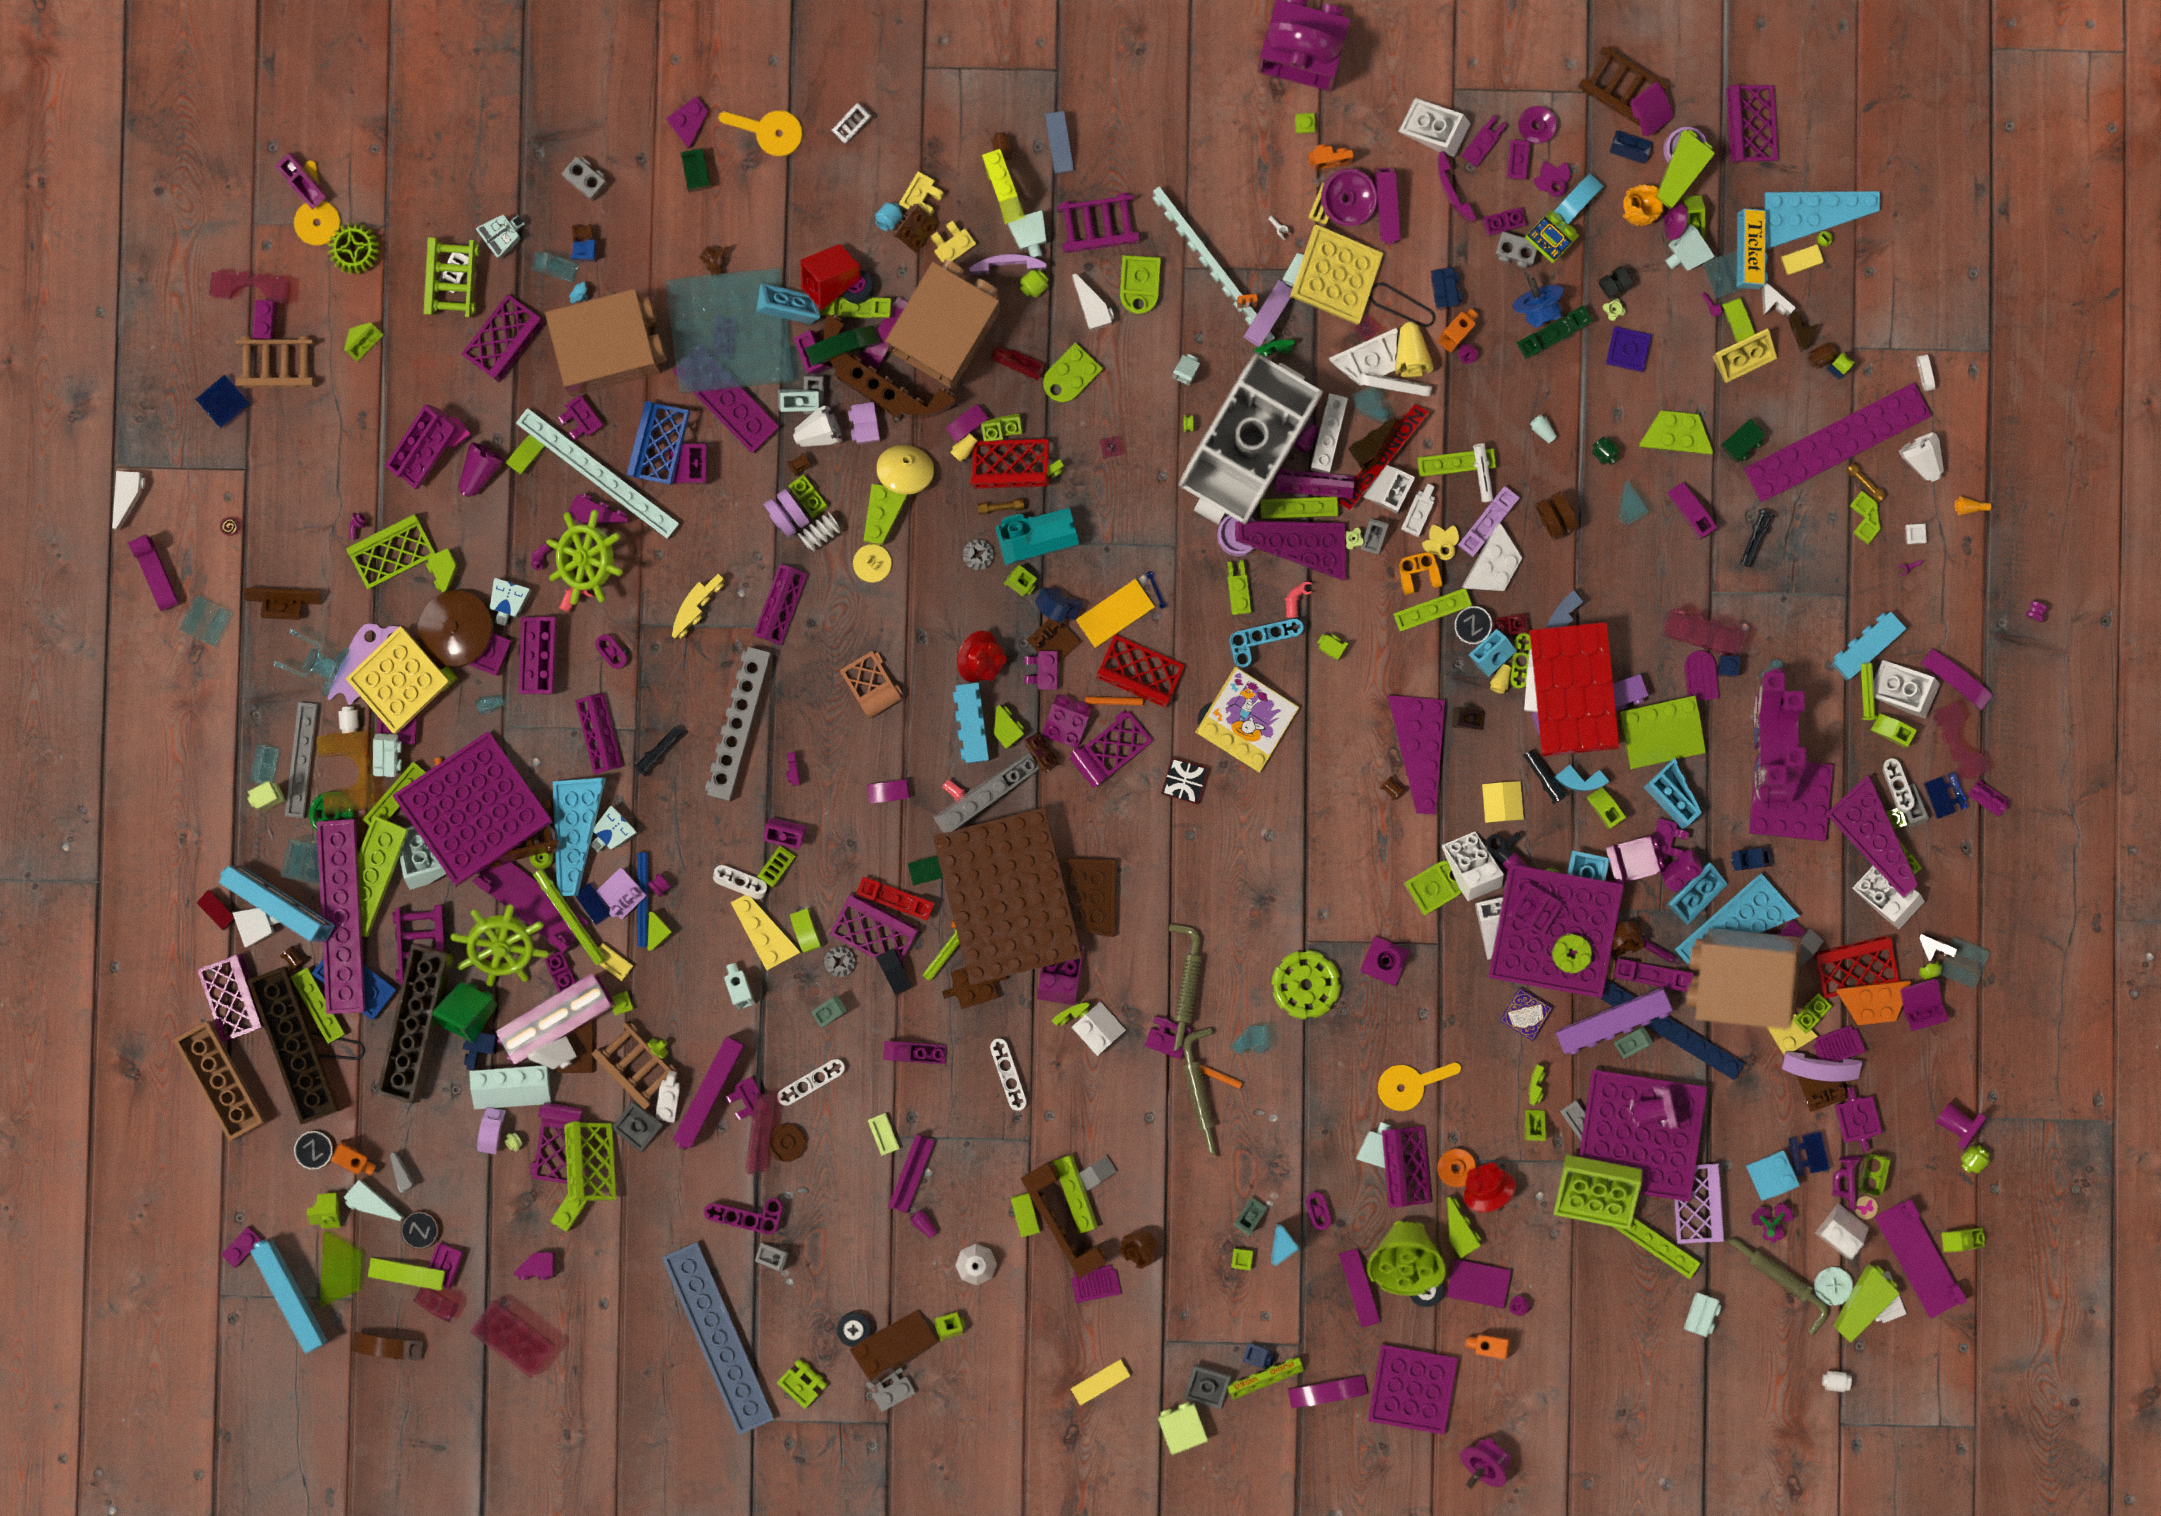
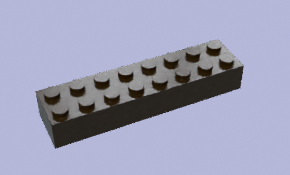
M421 943L411 944L377 1094L410 1104L421 1102L439 1024L432 1015V1012L445 999L455 953Z
M281 967L247 980L300 1125L339 1112L340 1109L288 968Z

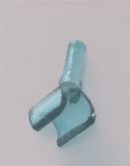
M1774 659L1757 676L1761 679L1765 672H1770L1773 668H1782L1783 663L1778 659Z

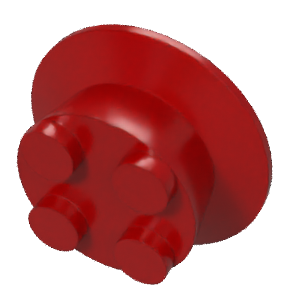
M984 630L976 631L969 635L957 651L958 672L965 681L971 683L979 682L982 679L992 681L1007 660L1002 647L997 644L995 637Z
M1488 1163L1487 1165L1470 1169L1467 1172L1464 1201L1471 1210L1476 1212H1491L1497 1209L1500 1212L1502 1207L1511 1200L1515 1193V1180L1512 1175L1502 1171L1495 1163Z

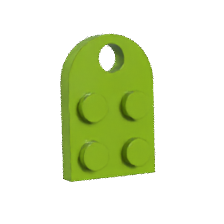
M1122 256L1120 300L1123 307L1130 313L1145 314L1156 305L1161 258ZM1140 299L1143 301L1144 306L1142 309H1135L1133 302Z
M1074 343L1045 374L1043 381L1044 390L1047 396L1055 402H1070L1103 369L1080 346ZM1052 386H1060L1061 393L1053 395L1050 392Z
M1441 861L1404 883L1423 916L1457 897L1462 892L1457 882L1449 876L1451 868L1448 861Z

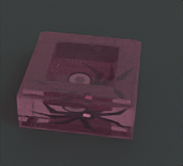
M1366 315L1353 330L1366 342L1380 328Z
M1119 436L1100 440L1103 459L1122 455Z

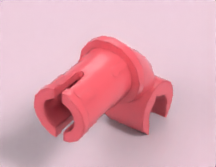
M1302 582L1284 598L1286 600V618L1298 617V597L1301 594L1307 595L1312 593V591L1307 592L1303 589L1306 584L1311 585L1312 583Z
M572 587L565 590L566 594L559 608L569 613L572 607L570 603ZM580 590V594H585L589 597L593 596L588 594L587 590Z
M948 779L942 786L943 789L955 798V801L965 795V789H961L951 779Z

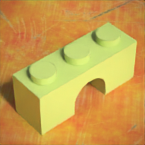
M270 781L248 791L250 795L247 797L252 807L259 810L268 811L286 802L279 785L276 783L272 784Z

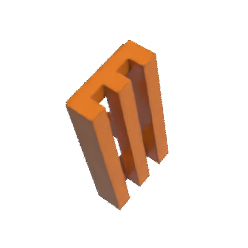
M1257 294L1238 296L1237 309H1241L1243 304L1245 308H1249L1251 303L1252 307H1256L1258 302Z

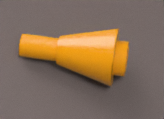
M1960 496L1955 501L1954 508L1958 515H1964L1979 510L1990 511L1991 504L1979 503Z

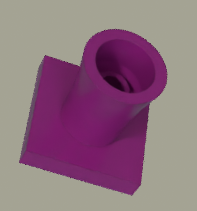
M1374 936L1360 972L1395 986L1410 951ZM1384 957H1387L1389 959V963L1387 965L1383 964L1382 959Z
M1673 1086L1665 1087L1661 1090L1663 1097L1661 1099L1634 1101L1635 1115L1640 1128L1668 1119L1670 1129L1676 1128L1681 1124Z
M1950 1101L1935 1124L1948 1129L1962 1138L1957 1144V1148L1964 1152L1986 1121V1117L1979 1113L1973 1121Z

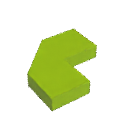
M1861 491L1849 507L1864 518L1853 534L1868 545L1880 530L1878 506L1876 501Z

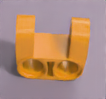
M1426 552L1405 557L1400 561L1398 568L1404 595L1414 593L1411 575L1428 571L1432 588L1442 587L1439 569L1431 553ZM1428 557L1431 560V565L1428 567L1423 566L1421 559ZM1408 561L1412 564L1413 568L1411 571H1405L1402 564Z

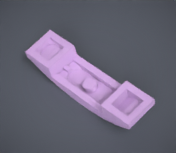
M998 255L984 259L970 267V275L989 274V266L1027 264V271L1032 269L1036 271L1039 269L1041 271L1046 270V263L1025 255Z
M1504 486L1458 546L1473 557L1491 535L1496 524L1502 521L1519 497Z
M1785 1051L1782 1069L1814 1080L1850 1081L1859 1079L1862 1061L1843 1058L1842 1063L1808 1059L1805 1058L1803 1053Z

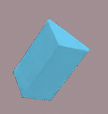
M761 283L756 312L806 324H812L820 318L818 307L806 293Z
M1572 850L1567 874L1605 881L1610 858Z
M1710 862L1702 867L1703 871L1698 877L1688 881L1685 887L1666 904L1687 925L1728 885Z
M1276 1224L1271 1256V1263L1273 1265H1278L1299 1249L1280 1224Z

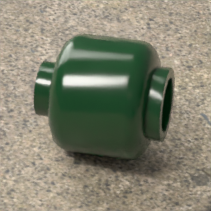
M1604 436L1592 445L1594 447L1592 453L1600 464L1606 465L1609 463L1611 466L1619 460L1618 455L1621 449L1612 438H1605Z

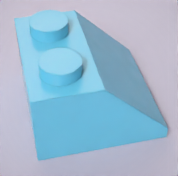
M1779 1150L1746 1165L1761 1201L1783 1194L1799 1186L1784 1150Z

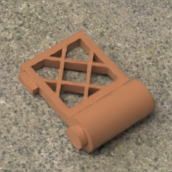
M873 651L839 670L868 719L900 701V696L903 694L898 685L893 686L881 666L884 663L878 652L874 654ZM872 657L875 662L873 670L863 668L864 662ZM851 669L859 670L857 680L849 679L846 672ZM862 671L872 673L870 683L860 681ZM875 674L882 675L886 682L880 686L874 685ZM859 684L869 686L867 694L862 697L857 693Z

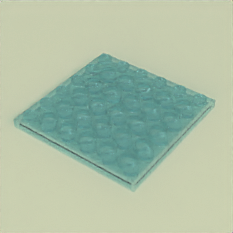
M779 268L665 280L679 394L793 382L786 319L756 312L761 283L781 287Z

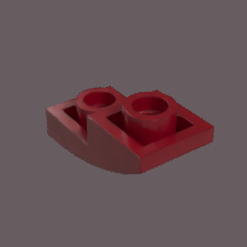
M1526 614L1492 618V633L1496 629L1504 636L1528 633Z

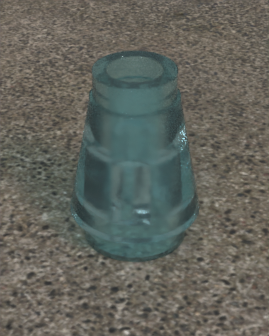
M502 695L479 697V700H475L479 715L484 714L485 716L501 706H505Z

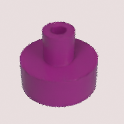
M1463 344L1458 352V357L1463 364H1470L1478 358V351L1473 345Z
M1515 1296L1510 1303L1511 1313L1517 1316H1523L1530 1311L1528 1300L1521 1296Z

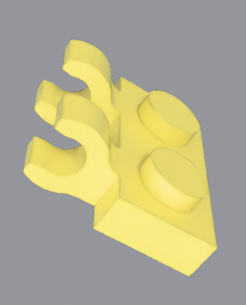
M917 172L902 197L899 206L908 210L910 205L913 206L915 203L931 216L934 212L933 208L923 203L926 196L930 194L940 201L944 194L941 190L933 187L935 183L933 179Z
M953 221L948 223L946 227L954 237L944 243L938 232L931 236V239L938 247L934 252L942 263L945 259L953 262L976 245L966 229L960 232Z

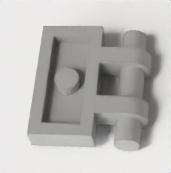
M902 1367L875 1386L870 1381L866 1383L869 1390L877 1387L879 1390L872 1396L881 1412L916 1393L907 1376L902 1379L898 1378L897 1374L903 1372ZM892 1378L894 1383L884 1388L882 1383Z

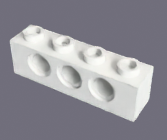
M1329 393L1310 470L1325 474L1330 473L1348 398Z

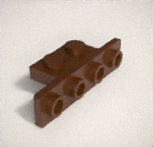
M243 588L245 601L262 602L261 618L300 620L302 604L321 605L322 601L320 592L315 590Z

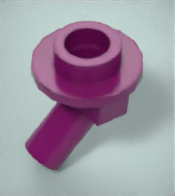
M353 512L349 527V539H357V528H365L367 526L365 516L361 513Z

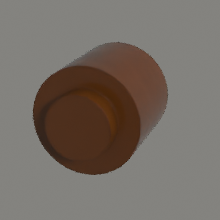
M1005 132L994 134L995 137L991 139L993 151L1000 149L1004 161L1012 159L1013 148L1010 135H1006Z
M1831 343L1823 344L1809 352L1807 360L1812 368L1819 369L1834 361V358L1837 357V352Z

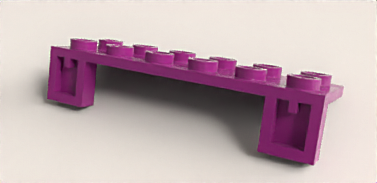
M511 861L502 863L501 866L495 868L486 867L479 876L473 879L472 882L493 896L504 906L513 905V913L530 926L537 922H542L543 928L538 930V932L562 952L566 953L576 940V936L546 893L542 891L540 884ZM572 910L583 928H585L588 921Z
M1906 1199L1874 1218L1927 1315L1932 1319L1956 1305H1963L1968 1301L1959 1285L1954 1283L1919 1219L1920 1214L1911 1199Z

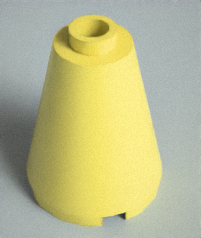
M1414 322L1405 323L1400 328L1395 371L1396 375L1401 373V377L1423 376L1422 372L1427 371L1429 374L1433 371V363L1420 327L1415 325Z

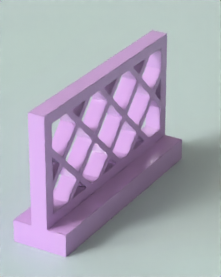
M1719 1164L1695 1166L1694 1174L1699 1169L1707 1168L1708 1177L1703 1182L1694 1175V1178L1701 1185L1695 1192L1691 1193V1198L1694 1196L1702 1203L1695 1212L1687 1205V1201L1684 1203L1681 1200H1674L1677 1244L1724 1242ZM1702 1186L1709 1191V1197L1705 1201L1696 1195ZM1708 1200L1710 1201V1207L1706 1204ZM1704 1205L1710 1210V1216L1706 1221L1697 1214ZM1684 1206L1693 1213L1686 1222L1680 1217V1211ZM1694 1216L1703 1222L1697 1231L1688 1224ZM1710 1218H1711V1226L1707 1223V1222L1710 1220ZM1680 1221L1684 1223L1682 1227H1680ZM1704 1225L1711 1229L1712 1238H1703L1698 1233ZM1685 1226L1694 1232L1690 1239H1681V1230Z

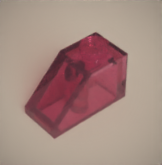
M421 1287L414 1299L416 1304L430 1314L447 1322H451L459 1307L458 1304L448 1297L430 1288Z

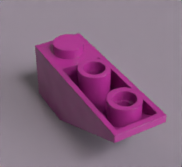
M1684 482L1667 492L1698 540L1717 528L1707 511Z
M584 493L581 496L576 494L568 510L574 520L585 525L589 523L592 510H597L599 513L596 524H627L630 522L626 518L627 514L619 510L615 513L609 510L610 506L602 502L596 504L592 502V497Z
M884 1041L883 1060L945 1065L946 1045Z

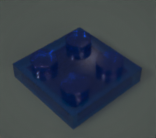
M226 375L219 378L195 399L221 429L250 405Z

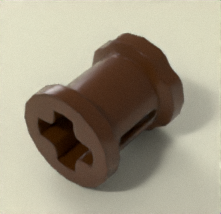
M592 224L579 227L572 225L573 241L593 240Z
M804 453L791 462L787 461L795 477L800 471L811 468Z
M1392 776L1380 787L1381 790H1384L1392 797V801L1405 790L1393 781Z
M293 945L280 955L291 966L290 969L292 971L305 962V959L301 958L294 950L295 947Z

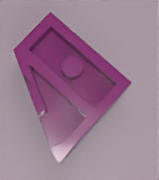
M695 96L666 118V120L689 149L708 111L697 96Z

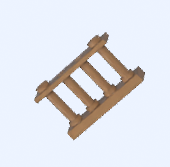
M300 336L298 340H253L252 337H241V340H236V345L243 346V375H241V378H235L236 387L315 388V380L308 375V346H315V342L310 340V337ZM251 346H262V375H260V378H252V375H250ZM270 346H281V375H279V378H271ZM289 346H300V375H298V378H291V375H289Z
M624 1022L622 1025L626 1030L605 1050L602 1049L600 1051L596 1049L591 1055L646 1110L651 1105L649 1102L650 1097L660 1088L662 1080H667L669 1071L676 1072L675 1080L679 1078L677 1075L679 1071L672 1064L668 1066L661 1058L651 1052L648 1044L637 1034L639 1030L632 1022L629 1024ZM632 1035L639 1044L618 1064H613L609 1060L611 1058L610 1055ZM646 1049L652 1058L634 1076L627 1079L622 1074L624 1072L623 1069ZM659 1063L666 1071L645 1092H640L636 1088L637 1082Z

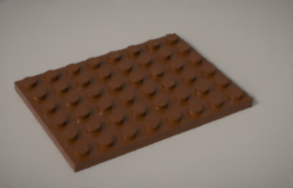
M1045 807L953 830L952 832L933 835L970 985L1082 957Z

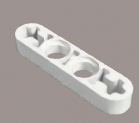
M1361 373L1359 383L1363 385L1422 396H1431L1432 386L1428 384L1370 373Z
M995 1039L991 1043L990 1048L1009 1105L1013 1110H1022L1026 1106V1098L1008 1045L1003 1039ZM996 1042L1004 1044L1005 1047L1002 1048L1003 1054L1007 1052L1008 1057H1002L997 1060L996 1056H1000L998 1050L994 1051L993 1047L996 1046ZM1008 1060L1011 1063V1068L1008 1071L1001 1070V1061ZM1009 1078H1014L1017 1081L1015 1089L1007 1088L1006 1081ZM1020 1089L1021 1093H1017L1019 1099H1023L1019 1108L1017 1105L1012 1104L1015 1101L1014 1095L1010 1097L1008 1094Z
M839 1059L831 1060L783 1088L777 1096L779 1103L785 1106L791 1105L839 1077L845 1071L844 1063ZM834 1062L841 1064L840 1072L833 1071L830 1073L832 1078L829 1079L827 1072L823 1068L827 1067L830 1070L833 1068L832 1064ZM817 1072H822L825 1075V1080L822 1083H817L814 1080V1075ZM800 1082L808 1084V1090L805 1093L798 1091L797 1086ZM794 1086V1090L799 1097L795 1098L794 1094L789 1098V1102L786 1100L782 1101V1093L786 1092L788 1094L792 1092L790 1088Z

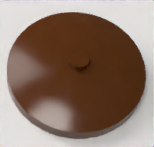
M457 590L448 591L433 598L424 608L418 623V637L425 653L435 662L448 667H463L478 660L488 649L494 631L493 618L486 604L471 593Z

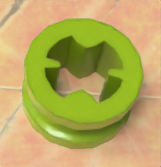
M1183 415L1184 432L1187 430L1193 432V415H1190V417Z

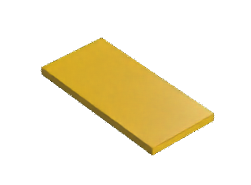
M1134 579L1077 618L1076 621L1094 648H1096L1155 608V606L1137 580Z

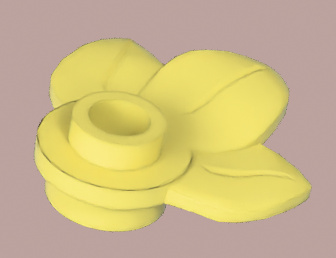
M1432 525L1429 531L1430 540L1422 542L1424 550L1432 555H1437L1442 560L1451 559L1455 554L1454 546L1459 541L1457 528L1453 525L1444 531L1439 526ZM1442 548H1448L1449 553L1443 554Z

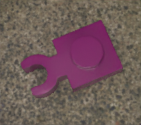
M794 752L787 753L789 771H786L788 783L791 782L792 786L800 785L796 756Z

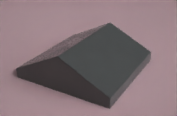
M632 1101L613 1125L612 1129L639 1152H642L663 1125L635 1101Z
M1194 1364L1184 1399L1221 1409L1231 1375Z

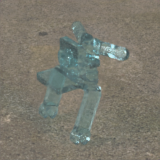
M290 629L289 634L317 646V649L311 648L302 667V670L306 671L304 674L275 661L274 666L285 669L302 678L308 677L310 671L325 677L322 695L328 696L336 676L334 672L336 669L339 670L349 653V649L344 647L334 661L319 654L321 646L318 642Z

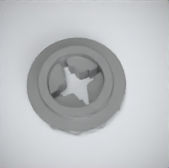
M983 540L970 541L963 550L965 564L974 570L987 568L993 560L992 547ZM974 547L979 552L984 551L981 555L983 562L978 558L970 559L975 555Z
M834 947L825 956V968L835 977L847 976L854 969V955L845 947ZM845 955L843 963L846 968L839 965L834 969L836 961L833 956L841 958Z

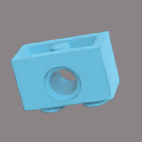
M1496 629L1469 656L1476 666L1489 677L1516 652V649L1507 637Z

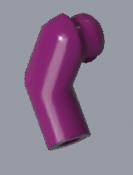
M546 542L532 553L531 565L535 570L543 568L544 555L551 550Z

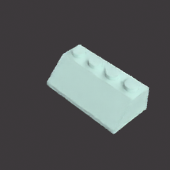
M532 1066L469 1071L474 1109L551 1103L549 1067Z

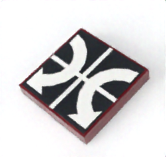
M1171 757L1161 794L1198 805L1208 768Z

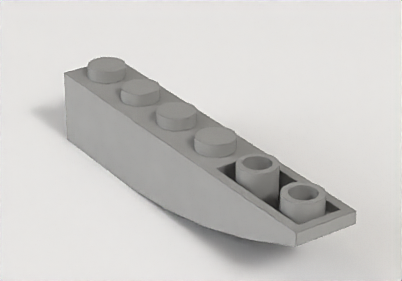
M1027 753L967 792L933 818L943 833L952 832L1040 768L1032 755Z

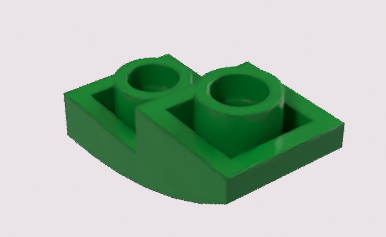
M1288 339L1272 341L1255 348L1254 353L1257 352L1261 356L1267 357L1273 353L1272 349H1274L1277 355L1280 353L1285 355L1293 350L1292 346H1294L1295 342Z

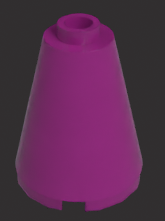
M472 442L469 445L458 488L461 489L460 493L466 497L475 496L505 461L495 451L492 453L488 450V447L476 442Z

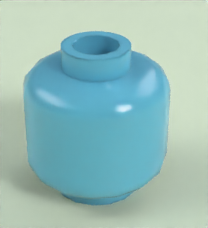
M885 203L875 214L876 224L884 231H893V228L898 223H901L899 220L904 219L902 208L897 203Z

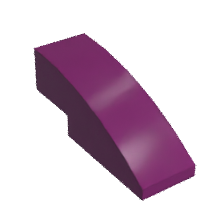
M292 152L288 153L275 165L287 179L286 182L312 210L327 197L315 179Z

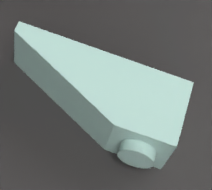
M362 1179L358 1180L343 1197L347 1200L345 1202L346 1205L352 1210L356 1208L359 1211L398 1221L405 1218Z

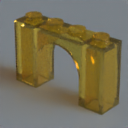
M363 731L316 736L318 758L344 756L351 759L359 771L358 780L351 788L344 791L322 793L324 815L371 810V805L374 804L373 793H369L372 777L371 774H367V767H370L369 755H365V748H368L367 736L363 737Z

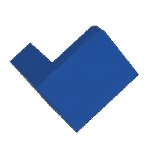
M595 240L573 242L572 261L595 262Z

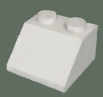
M1101 1002L1072 1026L1097 1056L1126 1031Z

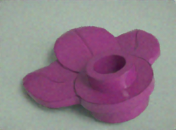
M1543 162L1540 169L1541 176L1533 179L1536 188L1540 191H1547L1553 197L1562 196L1566 191L1565 183L1570 178L1568 165L1564 162L1556 169L1550 163ZM1553 185H1559L1560 190L1555 191Z

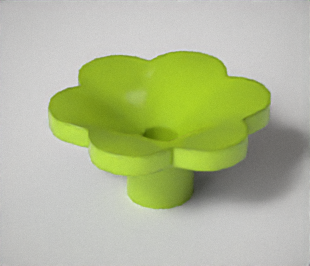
M652 1038L648 1042V1046L654 1055L661 1059L668 1055V1051L665 1049L667 1045L666 1040L662 1039L659 1042Z

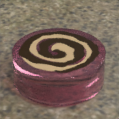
M226 517L220 523V530L226 536H234L239 532L240 524L237 519Z

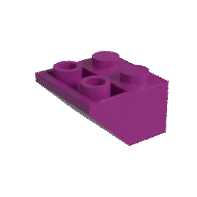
M682 444L672 485H707L706 444ZM672 449L669 450V460H671L674 455Z

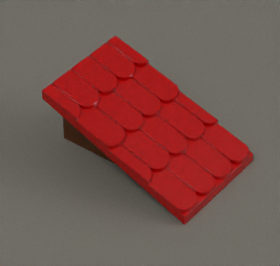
M1607 622L1529 630L1542 757L1619 749Z

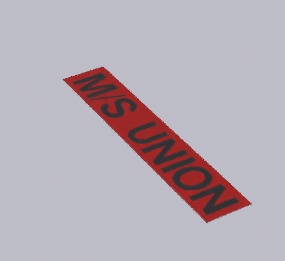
M1414 404L1400 421L1401 428L1381 461L1365 473L1361 470L1354 478L1352 499L1339 497L1337 502L1351 510L1429 412Z

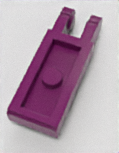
M1493 115L1486 126L1482 127L1461 155L1464 160L1475 168L1498 140L1500 133L1507 125L1503 122L1495 133L1492 132L1489 128L1496 122V115Z

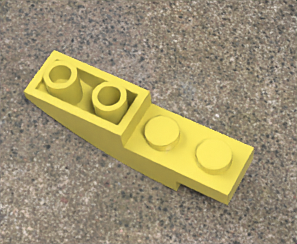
M719 574L705 587L698 582L685 598L673 626L672 636L676 640L678 638L682 639L689 632L687 629L692 624L695 626L702 619L701 615L703 612L698 607L706 605L710 600L709 596L723 588L725 580Z

